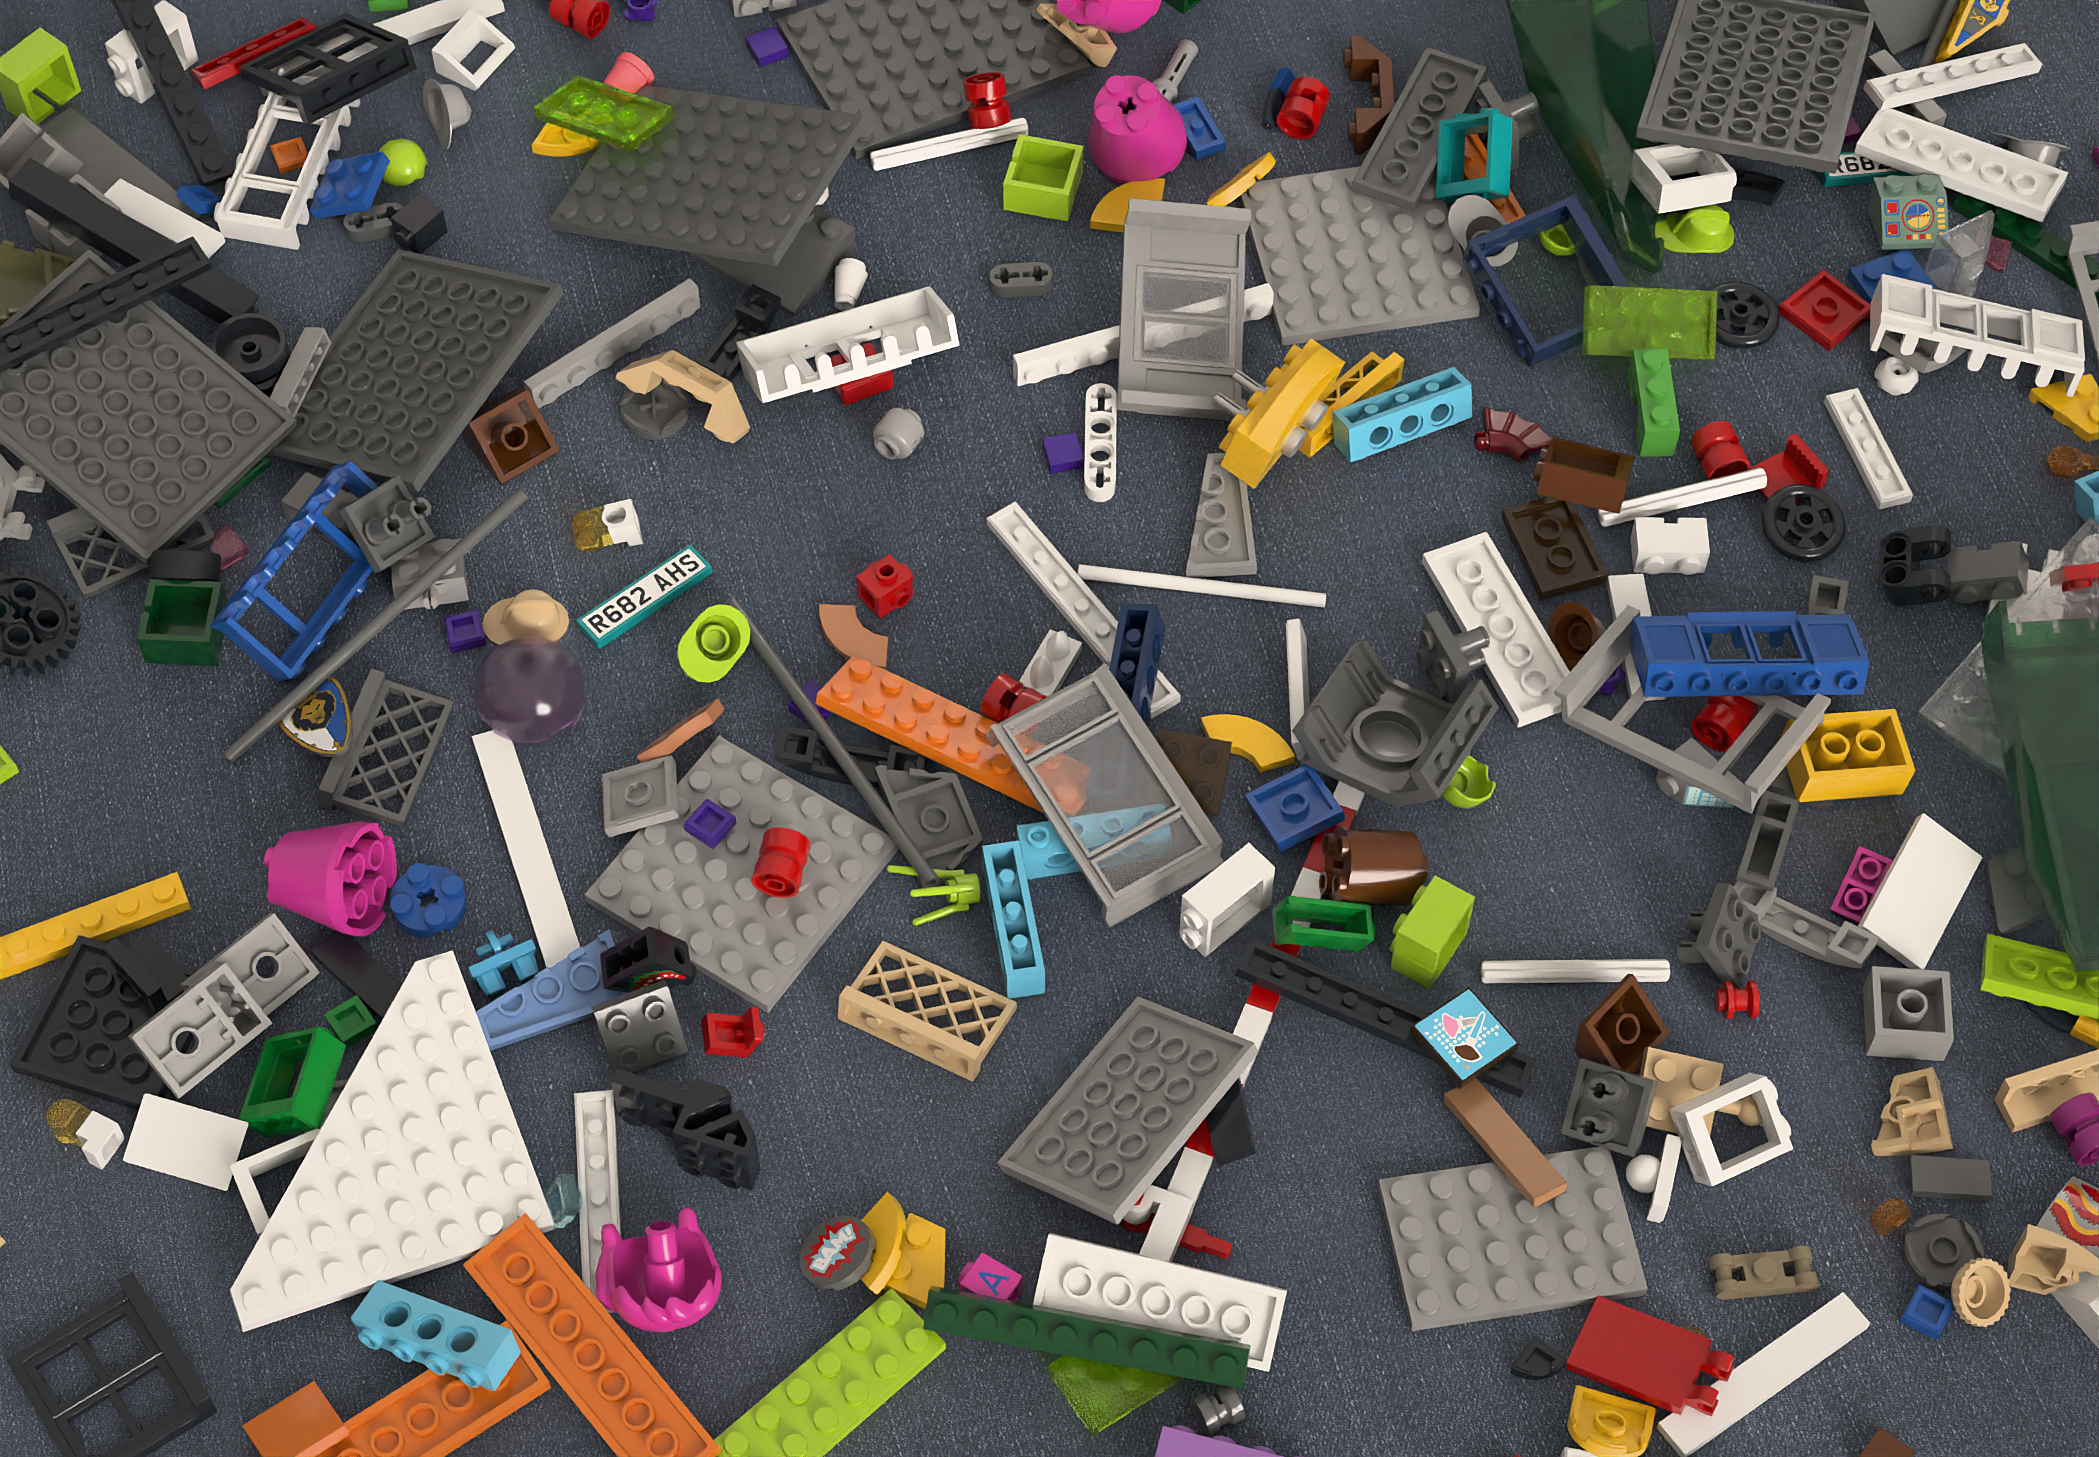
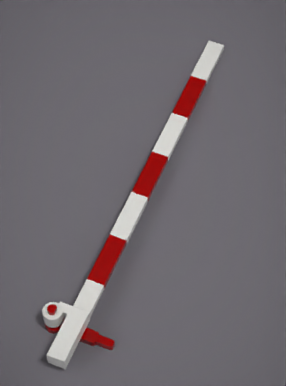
M1341 781L1338 782L1333 796L1343 809L1346 820L1316 835L1291 896L1322 899L1324 893H1321L1319 888V877L1321 872L1325 871L1326 856L1322 853L1323 836L1325 833H1333L1339 827L1351 829L1364 798V792ZM1293 921V924L1310 928L1311 922ZM1274 937L1270 944L1271 947L1296 958L1302 945L1293 944L1275 945ZM1253 984L1233 1034L1254 1042L1259 1051L1281 995ZM1255 1058L1240 1075L1242 1089ZM1206 1118L1189 1137L1168 1189L1165 1190L1150 1185L1120 1222L1121 1226L1128 1232L1147 1234L1139 1253L1140 1255L1172 1262L1178 1246L1196 1253L1204 1251L1223 1259H1228L1231 1254V1243L1207 1235L1206 1230L1188 1224L1214 1159Z

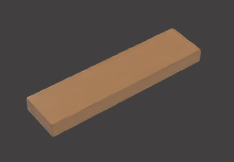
M1477 1078L1461 1089L1457 1087L1444 1093L1445 1105L1533 1208L1566 1192L1567 1182Z

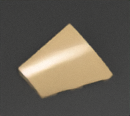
M1040 3L1036 9L1038 13L1074 44L1091 62L1099 67H1107L1117 48L1106 31L1070 20L1066 15H1062L1058 11L1057 4Z

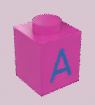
M983 1252L975 1263L970 1261L965 1265L958 1278L960 1291L1011 1301H1017L1023 1292V1276Z

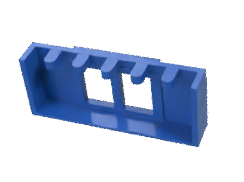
M1796 611L1688 612L1687 616L1633 617L1629 643L1644 697L1816 695L1817 693L1822 695L1864 694L1870 662L1854 620L1851 619L1849 614L1796 615ZM1713 633H1731L1733 646L1738 649L1744 648L1747 659H1710L1707 648L1711 645ZM1753 633H1767V640L1772 648L1780 647L1783 644L1785 633H1789L1798 658L1762 659Z

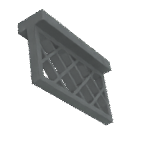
M79 508L46 521L51 536L85 600L151 571V563L146 565L139 558H137L135 565L128 569L115 566L121 552L134 554L119 542L100 538L104 529ZM204 514L192 524L202 527L205 535L194 540L183 538L180 535L170 544L169 549L199 550L217 542L216 536ZM77 540L90 543L84 557L69 553L66 545ZM97 545L114 549L108 564L91 559ZM75 563L81 564L79 570ZM88 566L105 571L101 581L86 586L83 577Z
M371 668L352 711L353 737L350 747L342 756L332 757L318 789V806L333 811L335 806L404 827L454 708V701L386 680L384 672ZM392 693L404 697L408 706L390 712L385 701L388 694ZM428 706L443 710L440 718L428 723L424 722L418 711ZM413 713L419 726L401 733L395 719ZM389 722L395 735L377 742L372 733L374 727ZM435 729L433 735H431L430 730ZM424 734L429 743L427 748L412 753L406 740ZM400 743L406 756L388 763L382 749ZM376 752L382 766L364 772L359 763L361 757ZM420 759H422V761H421V763H420V765H419V764L417 763V761L420 760ZM411 763L416 773L415 777L406 782L399 783L393 770ZM355 771H357L358 775L353 777ZM387 773L393 787L375 793L369 779ZM362 782L369 794L368 797L358 801L345 797L349 787ZM409 789V792L406 796L404 791ZM398 794L403 803L400 813L397 814L385 810L380 800Z

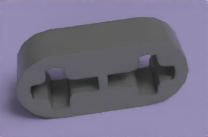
M395 202L371 206L367 211L346 214L343 224L348 239L352 242L364 243L393 237L394 230L389 218L404 206ZM363 224V227L356 228V225Z
M1043 262L1001 264L992 268L989 274L990 291L999 298L1041 296L1048 293L1053 285V271L1048 264ZM1040 276L1041 281H1035L1034 277ZM1001 279H1007L1008 283H1002Z

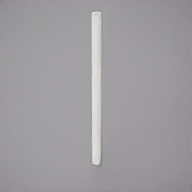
M1079 564L1078 576L1081 579L1325 608L1326 593Z

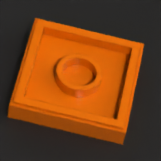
M315 1381L242 1425L261 1457H315L350 1435L345 1424Z

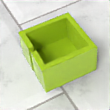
M41 27L0 57V93L6 109L16 117L23 113L37 124L45 120L55 110L53 106L34 94L33 90L39 92L58 107L63 106L82 91L67 46Z
M1019 134L1012 154V161H1010L1003 183L1004 210L1069 221L1083 174V146Z
M1436 875L1427 887L1421 885L1411 903L1414 907L1408 915L1402 913L1393 928L1392 933L1396 934L1389 948V951L1393 953L1390 968L1430 990L1467 935L1475 897Z

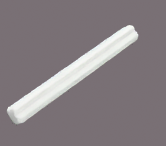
M1017 118L1007 124L994 128H973L876 150L870 153V162L872 168L878 171L1018 139L1019 134L1027 136L1028 124L1025 118Z
M1756 468L1625 500L1622 503L1620 514L1598 509V519L1600 524L1606 527L1635 520V517H1647L1765 488L1767 476L1763 468Z
M1666 959L1483 961L1480 974L1481 980L1484 983L1620 982L1627 974H1633L1638 982H1666L1670 976V965Z

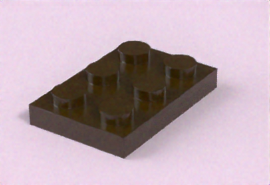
M1546 497L1502 510L1501 518L1540 600L1607 582L1608 572L1574 503Z

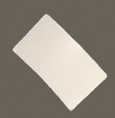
M144 1094L123 1160L131 1164L227 1191L233 1175L229 1165L237 1162L248 1128V1122L151 1094Z

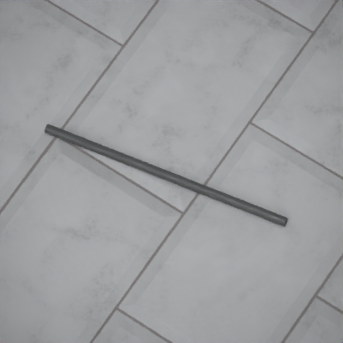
M518 488L229 746L222 753L228 761L233 764L529 499L525 492Z
M730 599L726 605L739 610L748 621L752 645L814 731H817L821 741L927 887H934L940 880L937 874L738 599Z

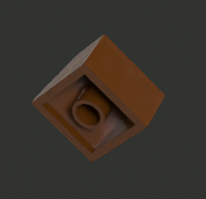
M514 389L480 408L462 431L473 453L499 484L505 483L560 451L528 389Z
M1627 974L1580 1023L1574 1051L1579 1059L1587 1058L1634 1073L1642 1064L1644 1048H1657L1669 1036L1670 1032L1635 976Z

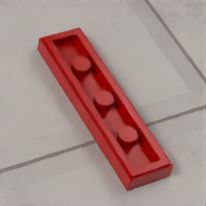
M301 17L195 67L189 72L193 81L205 90L241 73L240 66L315 29L316 26L306 18Z

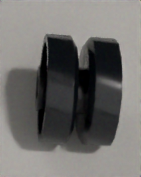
M257 313L233 316L216 329L210 342V349L270 398L291 355L284 329L275 319Z

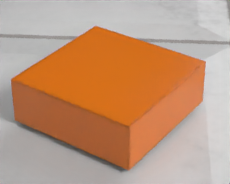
M301 136L270 145V151L280 174L304 166L308 157V151Z

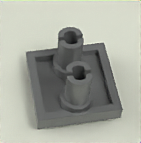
M1489 80L1478 85V100L1475 101L1478 113L1483 108H1495L1500 110V114L1513 119L1511 172L1519 168V140L1539 132V125L1533 114L1539 111V105L1533 92L1505 102ZM1488 131L1479 133L1483 140H1488Z
M399 475L390 478L339 510L375 573L384 570L435 537L424 519L431 512L430 503L423 497L413 500Z
M1436 610L1424 616L1423 627L1419 633L1420 644L1419 650L1416 651V658L1420 668L1423 671L1427 670L1431 677L1432 687L1437 698L1449 703H1455L1466 687L1469 672L1485 667L1486 660L1482 649L1489 647L1490 639L1483 626L1456 635L1452 634L1441 614Z
M1716 883L1708 909H1693L1690 912L1692 917L1688 918V927L1692 933L1698 934L1697 940H1681L1679 943L1681 947L1677 949V957L1681 964H1709L1721 982L1731 981L1734 988H1741L1745 975L1750 970V961L1756 943L1760 940L1762 927L1730 883Z
M665 980L591 1006L613 1075L617 1068L632 1073L688 1052Z
M1580 1058L1560 1134L1630 1157H1637L1658 1081L1587 1058Z

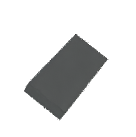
M1910 1155L1908 1159L1910 1197L1989 1202L1992 1198L1990 1160Z

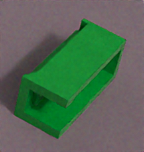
M1287 896L1272 909L1275 945L1293 944L1348 950L1357 954L1374 940L1375 922L1371 917V906L1367 904ZM1293 921L1342 926L1343 932L1301 927V925H1294Z

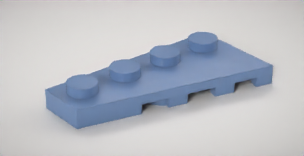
M608 929L598 935L597 939L583 948L581 946L569 953L567 958L554 966L540 971L533 979L522 986H516L476 1011L489 1050L491 1051L592 1017L594 1015L591 1006L626 994V992L607 990L603 987L600 953L615 946L610 930Z

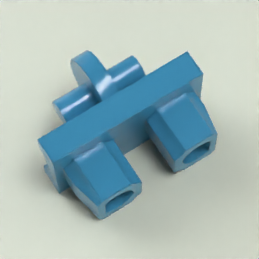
M493 930L484 933L487 944L475 949L479 959L493 954V956L468 967V976L472 984L477 982L487 998H491L506 990L499 972L507 968L513 967L520 983L533 979L539 973L534 957L536 955V947L532 939L502 951L503 948L514 944V940L510 933L497 939Z

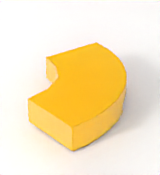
M590 110L583 118L570 123L554 124L547 122L532 143V151L539 155L553 157L573 156L591 151L600 146L618 119Z
M1268 152L1244 167L1232 180L1212 193L1206 203L1212 206L1224 207L1235 200L1256 182L1255 177L1260 180L1273 168L1276 160L1272 154Z
M1156 178L1148 181H1131L1115 188L1104 196L1096 206L1091 217L1090 229L1123 233L1129 198L1162 201L1165 179Z
M1230 714L1201 717L1200 725L1205 737L1233 742L1231 753L1241 755L1251 761L1260 773L1292 764L1295 761V755L1287 742L1273 729L1261 722L1248 717Z
M888 1191L861 1220L873 1232L876 1240V1252L873 1249L870 1257L873 1262L869 1270L860 1279L875 1294L880 1293L894 1273L902 1254L899 1250L902 1234L906 1233V1220L903 1209L896 1198Z

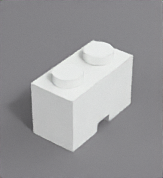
M1635 517L1630 537L1634 572L1648 574L1682 573L1685 575L1705 572L1710 555L1706 518H1678L1677 524L1664 523V518Z

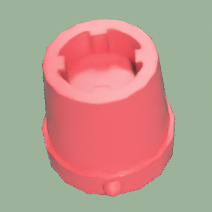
M622 52L604 80L602 89L612 101L621 106H627L640 88L647 85L650 86L655 79L654 73L639 57L629 52Z

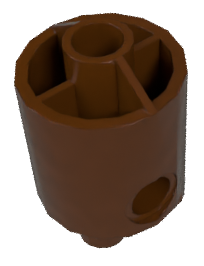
M1339 827L1333 833H1325L1323 836L1322 853L1326 856L1325 871H1322L1320 874L1319 888L1321 893H1328L1333 901H1360L1373 905L1408 906L1411 905L1419 887L1427 879L1428 861L1421 850L1417 835L1412 831L1384 829L1350 830L1345 827Z

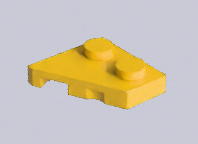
M2092 374L2081 377L2073 397L2066 396L2065 380L2030 390L2028 398L2033 404L2040 401L2054 411L2052 417L2062 425L2070 427L2073 433L2085 442L2099 439V386Z
M910 1213L906 1219V1233L902 1234L899 1250L902 1252L900 1260L883 1290L888 1291L892 1288L902 1299L926 1310L928 1292L931 1286L944 1288L945 1229Z

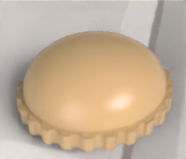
M1988 1258L1971 1259L1969 1263H1965L1959 1269L1953 1279L1951 1286L1952 1303L1960 1318L1965 1320L1967 1324L1977 1327L1993 1325L1995 1321L1998 1322L2000 1320V1317L2005 1314V1309L2008 1308V1301H2010L2009 1293L2011 1292L2009 1287L2010 1280L2007 1278L2008 1274L2004 1272L2003 1266L1998 1265L1997 1261H1992V1259Z

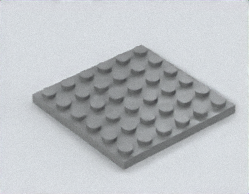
M1361 166L1256 181L1247 191L1239 196L1241 207L1251 209V222L1248 231L1263 283H1269L1274 292L1272 314L1281 346L1305 343L1311 338L1314 341L1479 317L1480 306L1470 275L1463 262L1460 245L1449 229V211L1446 202L1435 198L1436 171L1413 212L1352 191V181Z
M718 736L677 784L679 818L639 829L584 895L588 904L636 933L650 926L686 941L689 947L690 963L695 965L696 970L769 1013L899 850V847L890 835ZM706 798L734 815L737 822L714 849L684 831L683 823ZM773 827H783L798 831L811 842L807 863L802 868L803 878L799 892L796 896L790 898H779L764 894L756 889L751 882L754 866L760 857L759 849L763 834L766 830Z

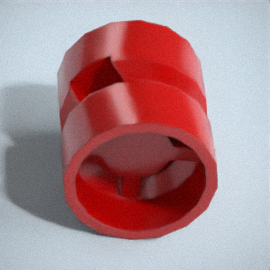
M551 0L549 14L552 20L565 27L572 28L576 33L588 39L597 37L604 30L611 11L610 4L606 0Z
M981 73L963 80L965 99L971 102V105L967 108L970 127L974 129L994 128L1007 124L1012 120L1009 101L1003 98L1007 93L1003 73Z
M1311 77L1294 79L1288 88L1285 101L1282 103L1277 115V124L1282 132L1299 140L1313 137L1318 130L1322 115L1330 100L1328 88L1322 82Z
M1727 421L1709 423L1697 430L1691 437L1690 444L1697 459L1702 461L1701 467L1707 480L1750 470V462L1742 446L1739 445L1740 442L1731 423Z
M1002 673L988 688L981 704V714L1000 723L1047 698V696L1030 687L1024 690L1022 682L1008 674ZM1041 722L1019 734L1030 737L1040 726Z
M1710 696L1705 707L1700 709L1692 720V732L1708 748L1719 752H1727L1740 736L1743 729L1749 725L1757 714V703L1742 696Z
M773 827L766 830L759 849L760 857L754 866L751 877L753 886L762 893L773 897L790 898L796 896L803 878L802 868L807 863L811 849L809 839L800 832L789 828Z

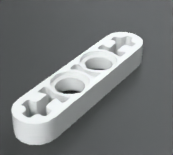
M1103 383L1095 384L1087 390L1085 409L1084 491L1089 499L1096 502H1104L1111 499L1116 488L1117 395L1113 387ZM1098 398H1105L1104 411H1098ZM1103 423L1108 425L1110 430L1106 433H1096L1091 428L1095 424ZM1096 451H1104L1110 457L1105 461H1096L1091 455ZM1097 473H1104V485L1101 488L1096 487Z

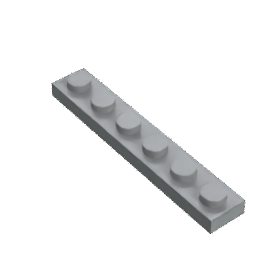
M690 278L526 379L524 387L529 390L538 409L554 402L558 396L574 386L581 385L590 376L610 367L614 361L629 352L637 350L646 341L664 333L670 326L683 318L694 314L696 310L701 308L698 286Z

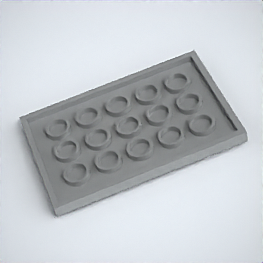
M1137 997L1005 1152L997 1164L1002 1173L1118 1225L1259 1052L1255 1043Z
M1599 1146L1545 1154L1544 1157L1567 1182L1566 1192L1534 1208L1495 1162L1379 1179L1377 1187L1411 1331L1593 1304L1598 1295L1611 1301L1645 1296L1648 1287L1610 1150Z

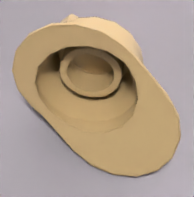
M530 589L517 594L516 597L503 599L492 605L485 613L482 624L487 638L498 645H544L559 640L566 633L569 617L563 605L554 600L549 594L541 590Z

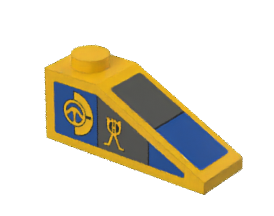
M1960 0L1933 64L1946 61L1995 25L2000 26L2008 16L2009 10L2007 6L2010 0Z

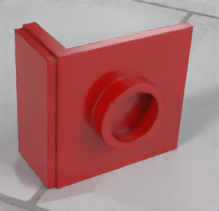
M871 342L861 345L864 349L865 357L877 354ZM841 353L830 357L832 367L847 363ZM891 369L834 386V389L842 404L846 406L894 388L893 371Z
M1796 433L1789 435L1785 450L1750 467V470L1756 468L1764 469L1767 476V485L1765 488L1758 490L1767 500L1779 489L1793 484H1806L1822 489L1825 486L1830 471ZM1795 498V503L1803 498Z

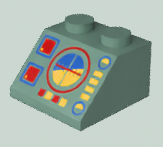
M1922 174L1920 176L1890 175L1887 177H1873L1867 211L1881 250L1948 247L1947 194L1939 175Z

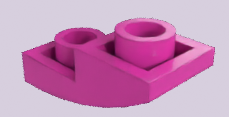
M1859 846L1830 911L1860 923L1893 860Z

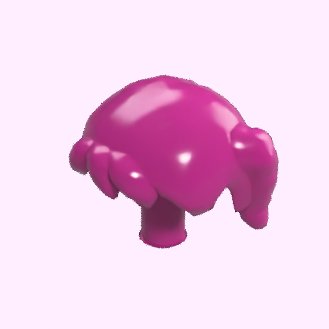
M690 1207L680 1210L678 1214V1230H676L677 1226L671 1222L657 1221L645 1228L644 1231L647 1236L631 1237L623 1240L615 1225L608 1223L602 1226L601 1239L603 1243L596 1269V1297L606 1309L618 1313L624 1321L637 1329L661 1333L688 1327L706 1316L718 1300L722 1284L720 1265L706 1236L698 1227L695 1212Z

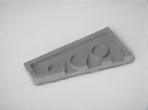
M1210 453L1207 455L1189 560L1187 562L1186 577L1256 574L1257 563L1247 484L1220 465L1225 453Z

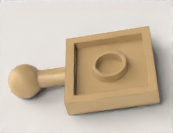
M1644 1048L1640 1075L1658 1081L1646 1128L1678 1135L1669 1109L1719 1087L1724 1064L1656 1048ZM1752 1095L1745 1096L1741 1100L1734 1101L1715 1110L1737 1115L1738 1119L1747 1126L1762 1124V1116ZM1715 1111L1702 1116L1709 1136L1711 1135Z

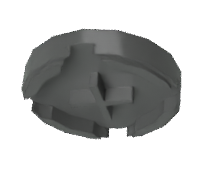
M664 379L661 380L660 385L645 395L628 389L621 398L620 414L623 425L631 434L639 438L660 440L671 437L679 432L688 421L689 404L686 393L679 386L670 385Z

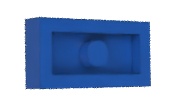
M1199 96L1173 104L1183 118L1187 133V147L1195 160L1225 151L1226 141Z

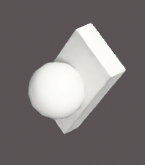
M1667 1134L1660 1159L1652 1155L1641 1154L1633 1158L1626 1168L1627 1182L1632 1189L1640 1193L1653 1192L1647 1216L1649 1221L1661 1223L1664 1220L1669 1206L1682 1143L1681 1137Z

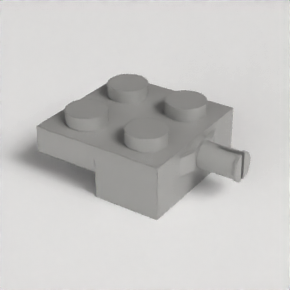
M444 538L432 543H425L393 563L391 568L394 598L400 595L462 538L452 540ZM464 557L406 609L419 607L431 609L430 606L435 609L440 604L469 600Z

